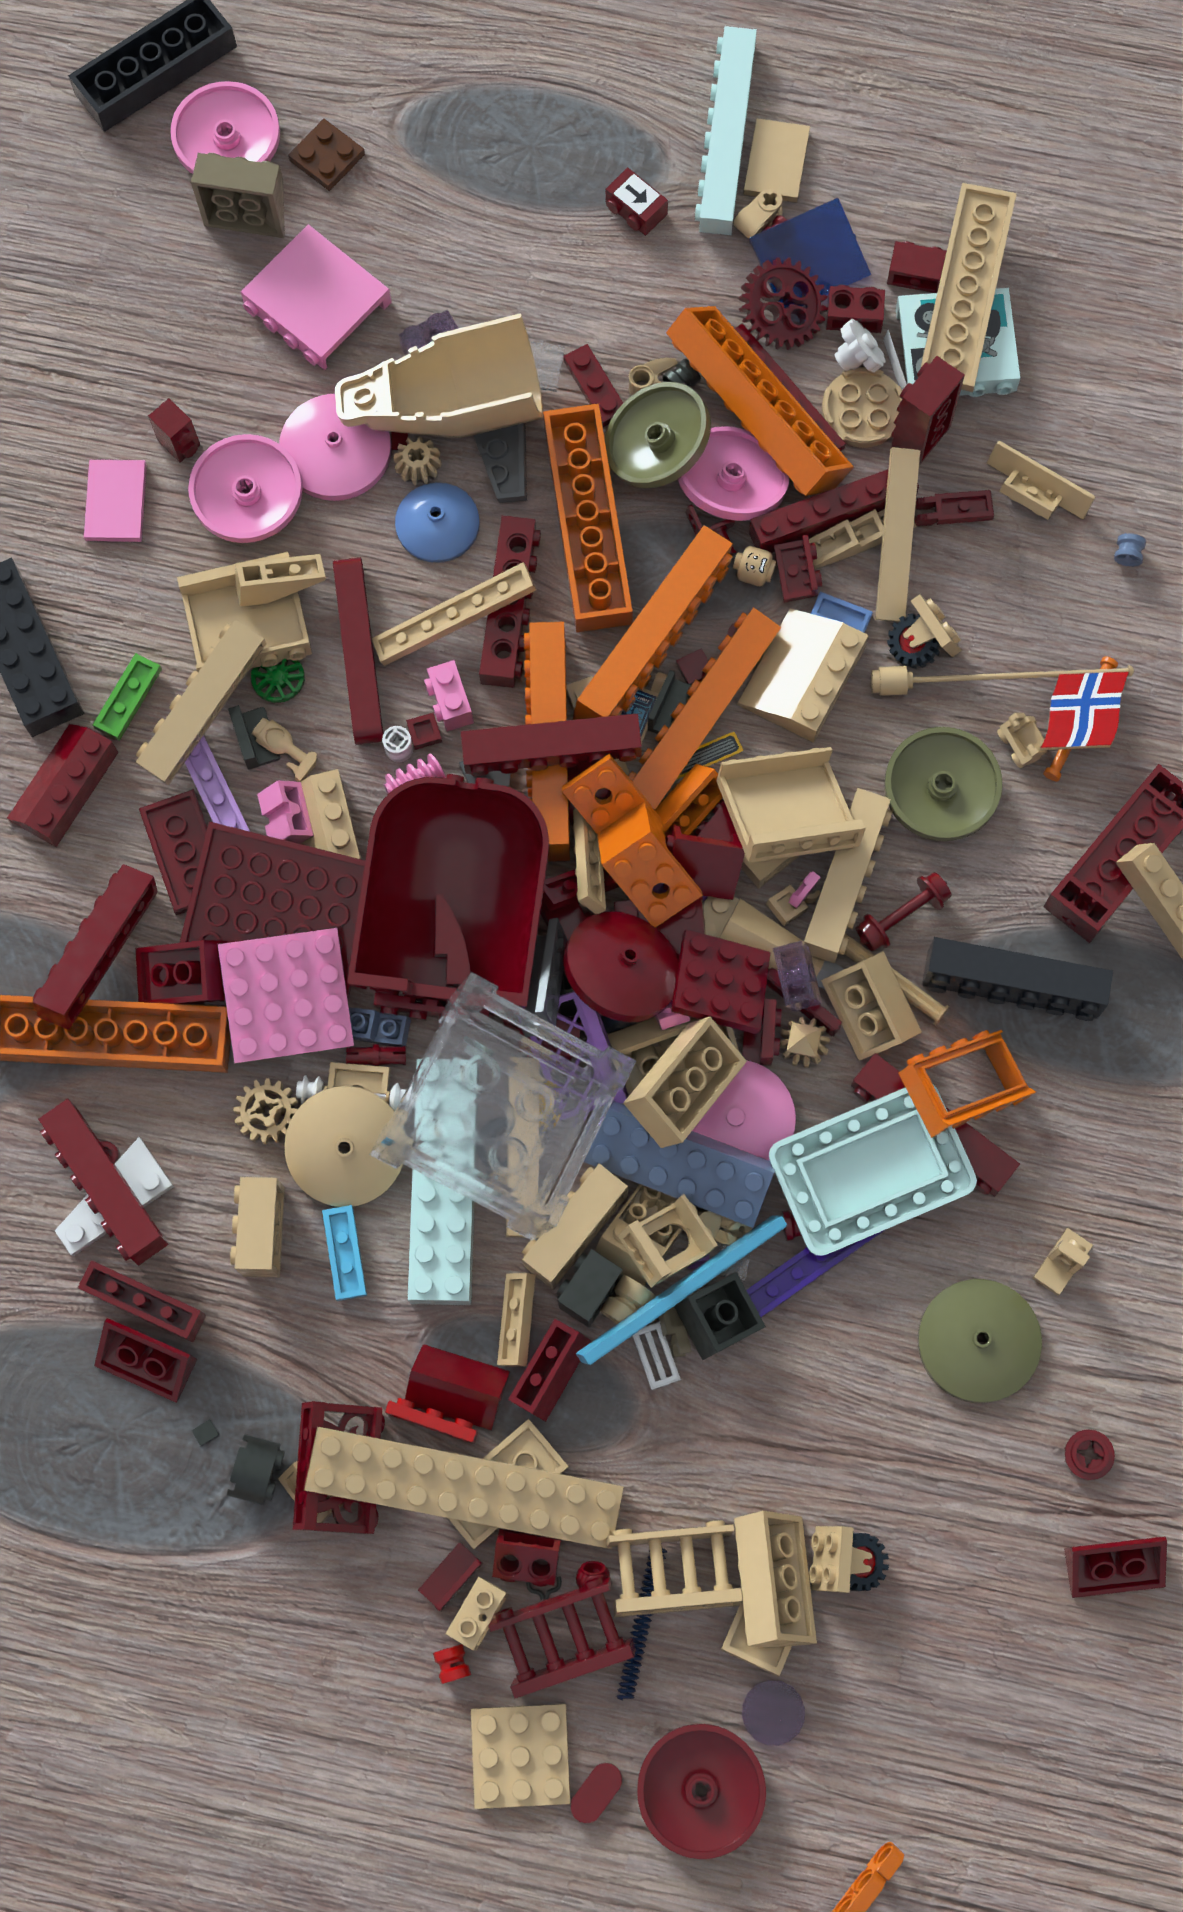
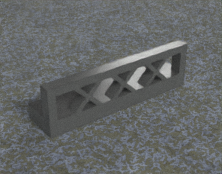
M558 918L549 919L547 935L537 936L528 1005L525 1008L522 1025L525 1037L555 1033L564 972L563 955L568 941Z

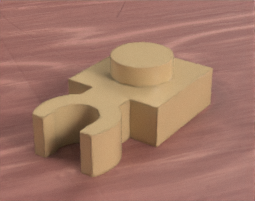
M789 885L768 899L766 905L780 923L785 926L805 913L808 909L806 903L815 902L821 892L817 890L815 893L809 894L796 909L789 903L790 897L795 892V889Z

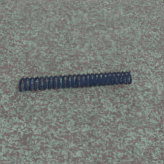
M662 1548V1553H667V1550ZM647 1562V1566L651 1567V1562ZM652 1568L645 1569L649 1574L643 1575L647 1580L642 1581V1584L648 1587L640 1588L643 1592H646L640 1593V1597H650L651 1592L654 1591V1586L651 1585L653 1584ZM653 1614L636 1615L640 1618L633 1619L635 1623L640 1625H632V1628L638 1631L630 1632L631 1635L636 1636L631 1637L633 1642L636 1643L634 1644L636 1652L634 1658L627 1660L631 1663L623 1664L629 1669H623L622 1672L629 1676L622 1675L620 1677L622 1680L627 1681L619 1683L620 1686L627 1689H617L618 1692L625 1694L616 1696L622 1701L623 1698H635L631 1693L636 1692V1689L631 1686L638 1685L633 1680H637L639 1677L633 1673H640V1670L635 1667H641L642 1664L638 1661L643 1660V1657L637 1654H644V1650L640 1648L646 1647L644 1643L639 1641H647V1638L642 1635H648L649 1632L644 1629L651 1627L644 1622H651L652 1620L646 1616H652Z

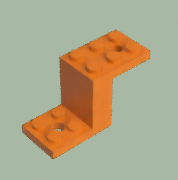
M610 754L562 786L564 795L597 833L602 866L652 926L657 927L703 896L698 885L668 850L661 817ZM602 788L611 791V795L603 800L598 799L595 793ZM658 883H664L669 886L668 890L662 894L655 893L652 889Z

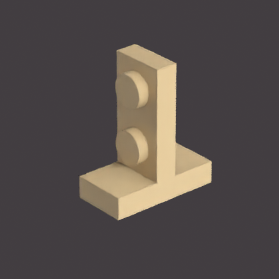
M1066 1228L1032 1279L1059 1296L1071 1277L1084 1267L1090 1258L1088 1252L1093 1245L1069 1228Z

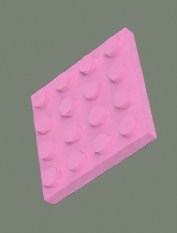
M337 928L218 944L234 1063L354 1046Z

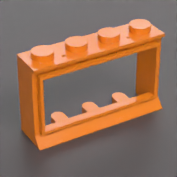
M988 1030L982 1031L973 1036V1040L969 1042L967 1038L954 1042L950 1045L951 1048L946 1049L945 1045L940 1046L929 1052L927 1057H924L923 1053L918 1054L907 1060L908 1066L898 1073L931 1138L936 1137L951 1126L954 1129L972 1118L978 1120L993 1110L999 1112L1011 1104L1016 1106L1037 1092L1029 1088L1001 1036L1002 1030L991 1034ZM984 1049L1005 1090L947 1112L926 1069Z

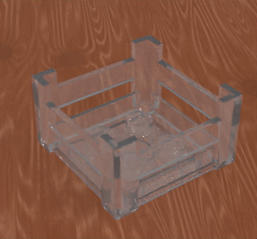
M471 972L451 995L438 1021L440 1025L391 1120L383 1127L369 1155L396 1169L402 1164L407 1165L509 1219L506 1225L507 1228L534 1241L557 1226L570 1199L567 1195L617 1092L624 1088L636 1060L610 1046L604 1051L597 1049L497 995L496 992L499 988L497 985ZM482 1008L487 1009L587 1063L584 1068L487 1017L480 1013ZM595 1105V1108L584 1128V1131L566 1165V1168L549 1202L546 1205H544L592 1106Z

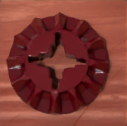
M1088 1429L1075 1433L1070 1437L1064 1448L1065 1462L1071 1473L1084 1480H1096L1105 1476L1114 1464L1115 1453L1112 1443L1104 1434L1096 1430ZM1092 1442V1452L1102 1459L1091 1460L1086 1468L1085 1457L1081 1456L1077 1451L1087 1450Z

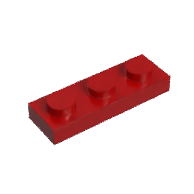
M398 1398L396 1403L389 1401L385 1410L387 1415L475 1444L478 1432L472 1429L474 1423L460 1418H456L455 1423L443 1419L444 1413L431 1408H427L425 1413L414 1409L415 1403L402 1398Z

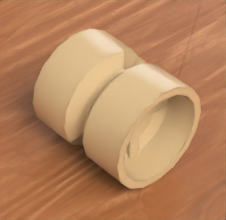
M623 1275L614 1288L616 1296L609 1297L603 1304L600 1312L618 1324L656 1296L634 1279Z

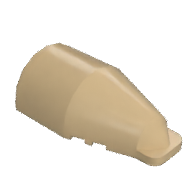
M521 313L439 333L432 337L433 342L419 349L417 346L408 349L410 354L396 361L391 358L362 374L344 378L335 387L336 412L341 423L348 427L365 424L372 430L464 438L543 419V401L538 373Z

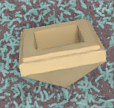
M792 1022L786 1052L816 1058L822 1028Z

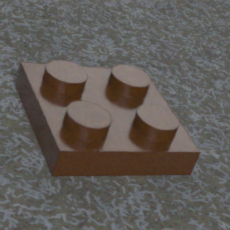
M323 118L288 154L291 163L330 192L365 155V150Z

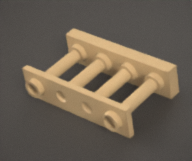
M717 1520L707 1522L706 1527L643 1533H632V1529L613 1531V1535L608 1536L606 1544L607 1548L618 1547L623 1592L620 1595V1599L615 1600L613 1603L614 1618L739 1606L743 1601L741 1588L733 1589L732 1584H729L723 1537L731 1536L734 1531L733 1524L725 1525L724 1521ZM711 1538L716 1585L713 1586L714 1591L702 1592L701 1587H698L692 1540ZM680 1541L685 1588L682 1589V1594L670 1595V1590L666 1588L661 1543ZM649 1544L654 1591L651 1592L650 1597H639V1593H635L630 1545Z

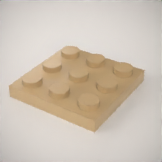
M566 1704L471 1709L474 1809L571 1804Z

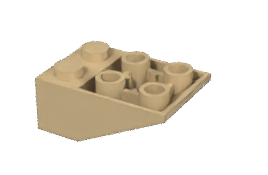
M639 1184L601 1236L595 1251L623 1269V1275L634 1279L645 1287L647 1281L621 1243L618 1235L629 1224L636 1220L639 1222L673 1204L677 1198ZM669 1225L649 1236L663 1259L683 1230L679 1226Z

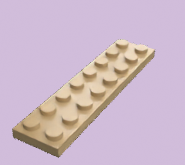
M962 183L921 367L926 362L930 364L936 356H939L965 374L961 390L973 392L1017 193Z

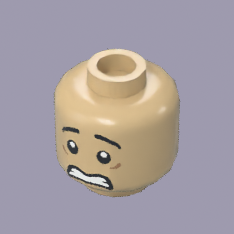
M747 546L743 553L737 552L733 569L738 570V580L761 587L765 582H771L777 561L773 560L771 552Z

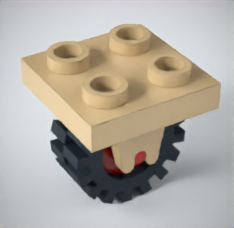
M921 594L911 600L919 613L918 616L912 613L908 614L907 618L904 616L900 617V622H894L892 625L894 629L888 632L890 640H887V644L890 647V653L906 667L910 666L917 669V666L923 668L926 667V663H933L935 661L933 659L934 656H939L940 654L939 647H942L951 657L962 651L957 644L961 639L952 626L950 627L947 621L942 622L946 617L939 606L931 598L926 601Z
M816 1526L811 1541L812 1550L814 1551L813 1565L809 1571V1579L812 1583L811 1590L849 1593L850 1590L869 1591L871 1588L878 1587L880 1585L878 1580H884L886 1577L882 1571L889 1568V1565L883 1564V1560L889 1559L888 1553H882L885 1546L883 1543H877L879 1539L875 1536H870L867 1533H853V1527Z

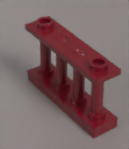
M601 1576L594 1577L585 1581L582 1588L516 1611L509 1607L494 1614L495 1618L489 1624L490 1632L503 1628L518 1670L517 1678H514L510 1686L514 1699L634 1658L636 1647L633 1639L623 1640V1637H619L603 1594L610 1591L612 1586L611 1578L602 1580ZM590 1597L607 1639L606 1647L595 1651L593 1647L588 1645L574 1606L575 1602ZM561 1607L577 1649L576 1657L564 1661L563 1657H559L544 1613ZM529 1618L533 1619L548 1661L545 1664L546 1668L534 1671V1668H530L515 1627V1623Z

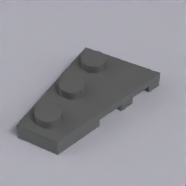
M526 423L473 435L499 503L527 501Z

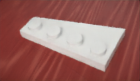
M140 1137L115 1163L143 1207H146L174 1187ZM88 1194L55 1230L73 1257L107 1234L100 1224L104 1221V1218L100 1212L94 1214L85 1201L89 1197Z

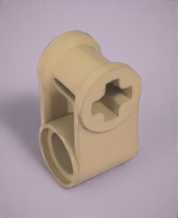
M767 188L761 191L748 206L738 213L734 219L733 226L753 243L761 240V231L766 226L770 227L772 220L777 215L782 216L783 210L781 205L783 199L781 193L775 188Z

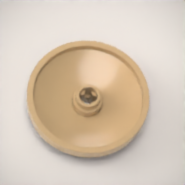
M353 1086L333 1087L313 1095L295 1112L285 1136V1158L295 1182L313 1199L335 1207L359 1206L381 1196L396 1180L405 1158V1134L395 1111L377 1094ZM341 1142L349 1143L350 1150L348 1153H343V1151L339 1150Z

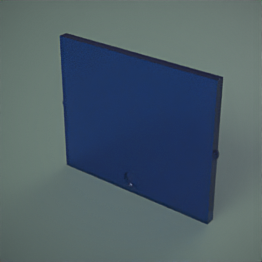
M839 198L749 238L762 268L766 260L773 264V260L777 257L780 258L782 264L790 257L792 266L800 260L801 270H805L810 266L811 270L808 275L810 277L818 275L819 277L815 284L825 286L819 291L820 295H829L830 286H849L871 275L856 240L857 237L852 231ZM768 282L772 293H776L775 286ZM793 286L794 294L802 298L801 290Z

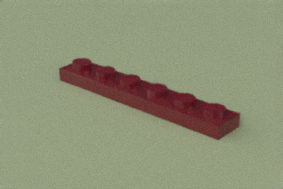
M742 323L737 326L735 330L840 451L845 449L846 443L751 332H748L745 325Z

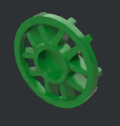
M283 659L281 665L276 664L272 667H263L261 665V668L267 670L266 673L258 672L260 667L253 668L251 670V683L254 691L260 698L272 703L286 702L294 698L301 691L305 681V673L301 663L298 660H290L294 664L287 666L288 660ZM299 669L298 674H289L290 672ZM256 677L263 679L258 685L256 684ZM299 680L295 688L290 683ZM269 685L270 687L263 693L261 690ZM287 686L291 693L284 695L282 689ZM277 689L280 697H272L271 695Z

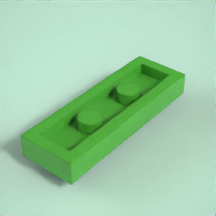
M135 653L94 721V729L120 741L162 671L161 666Z

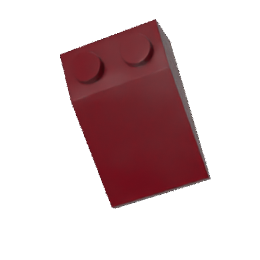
M200 940L135 948L138 1002L189 1004L224 1001L225 993L218 944L227 943V940Z

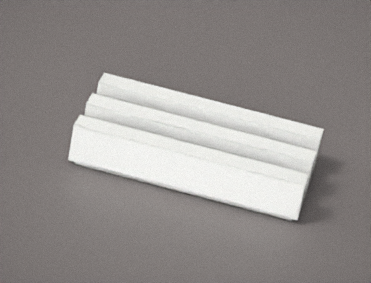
M660 1321L645 1326L632 1335L651 1390L681 1380L666 1337L662 1335ZM651 1331H657L672 1374L670 1377H666ZM642 1334H645L661 1379L656 1382L640 1339Z

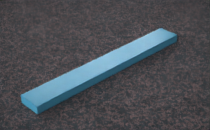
M779 1215L770 1216L576 1353L577 1357L582 1363L593 1364L786 1228V1221Z

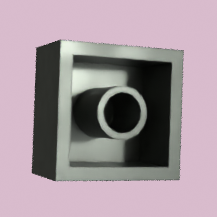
M591 1249L588 1255L583 1253L573 1267L576 1274L571 1281L565 1279L556 1293L558 1295L559 1308L588 1328L591 1327L599 1315L603 1304L612 1295L615 1286L623 1276V1269Z
M737 1272L685 1298L674 1306L702 1361L766 1327Z

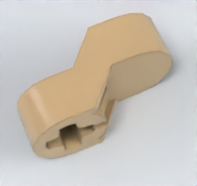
M705 1209L697 1210L698 1216L704 1225L711 1230L714 1240L719 1243L730 1245L752 1230L749 1226Z

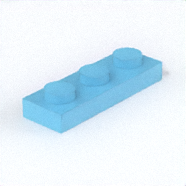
M349 1205L322 1210L336 1301L367 1296L353 1206Z

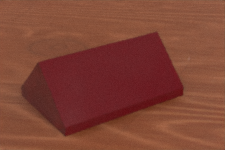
M107 1318L104 1321L94 1366L177 1403L197 1362V1358Z
M423 1344L410 1372L405 1400L415 1403L417 1408L423 1410L431 1408L444 1413L446 1417L455 1420L460 1418L474 1423V1426L492 1431L510 1371Z
M1166 1536L1064 1548L1072 1598L1166 1587Z

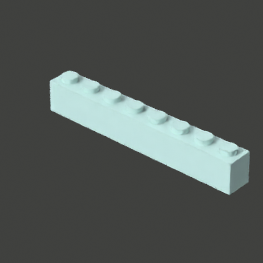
M725 26L723 37H718L716 54H721L720 61L715 60L713 77L718 78L717 84H712L710 101H715L714 108H709L707 125H712L711 132L705 133L704 148L709 149L708 156L703 155L701 172L706 174L705 180H699L698 196L702 197V204H696L695 221H700L699 232L732 235L757 29Z

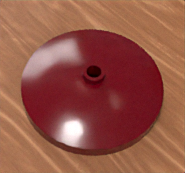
M602 912L583 920L570 935L563 955L566 977L577 996L594 1011L618 1021L640 1022L659 1015L673 1000L679 961L667 938L647 921L627 913Z
M711 1724L685 1725L672 1730L660 1738L646 1755L638 1777V1804L646 1826L663 1846L676 1854L688 1858H717L736 1850L749 1839L762 1818L766 1801L764 1773L752 1749L733 1732ZM699 1783L707 1786V1792L703 1796L695 1793L696 1785Z

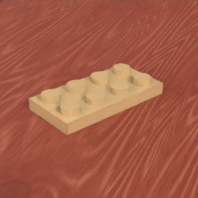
M529 1419L483 1458L562 1474L569 1468ZM448 1518L474 1550L499 1529L498 1527Z

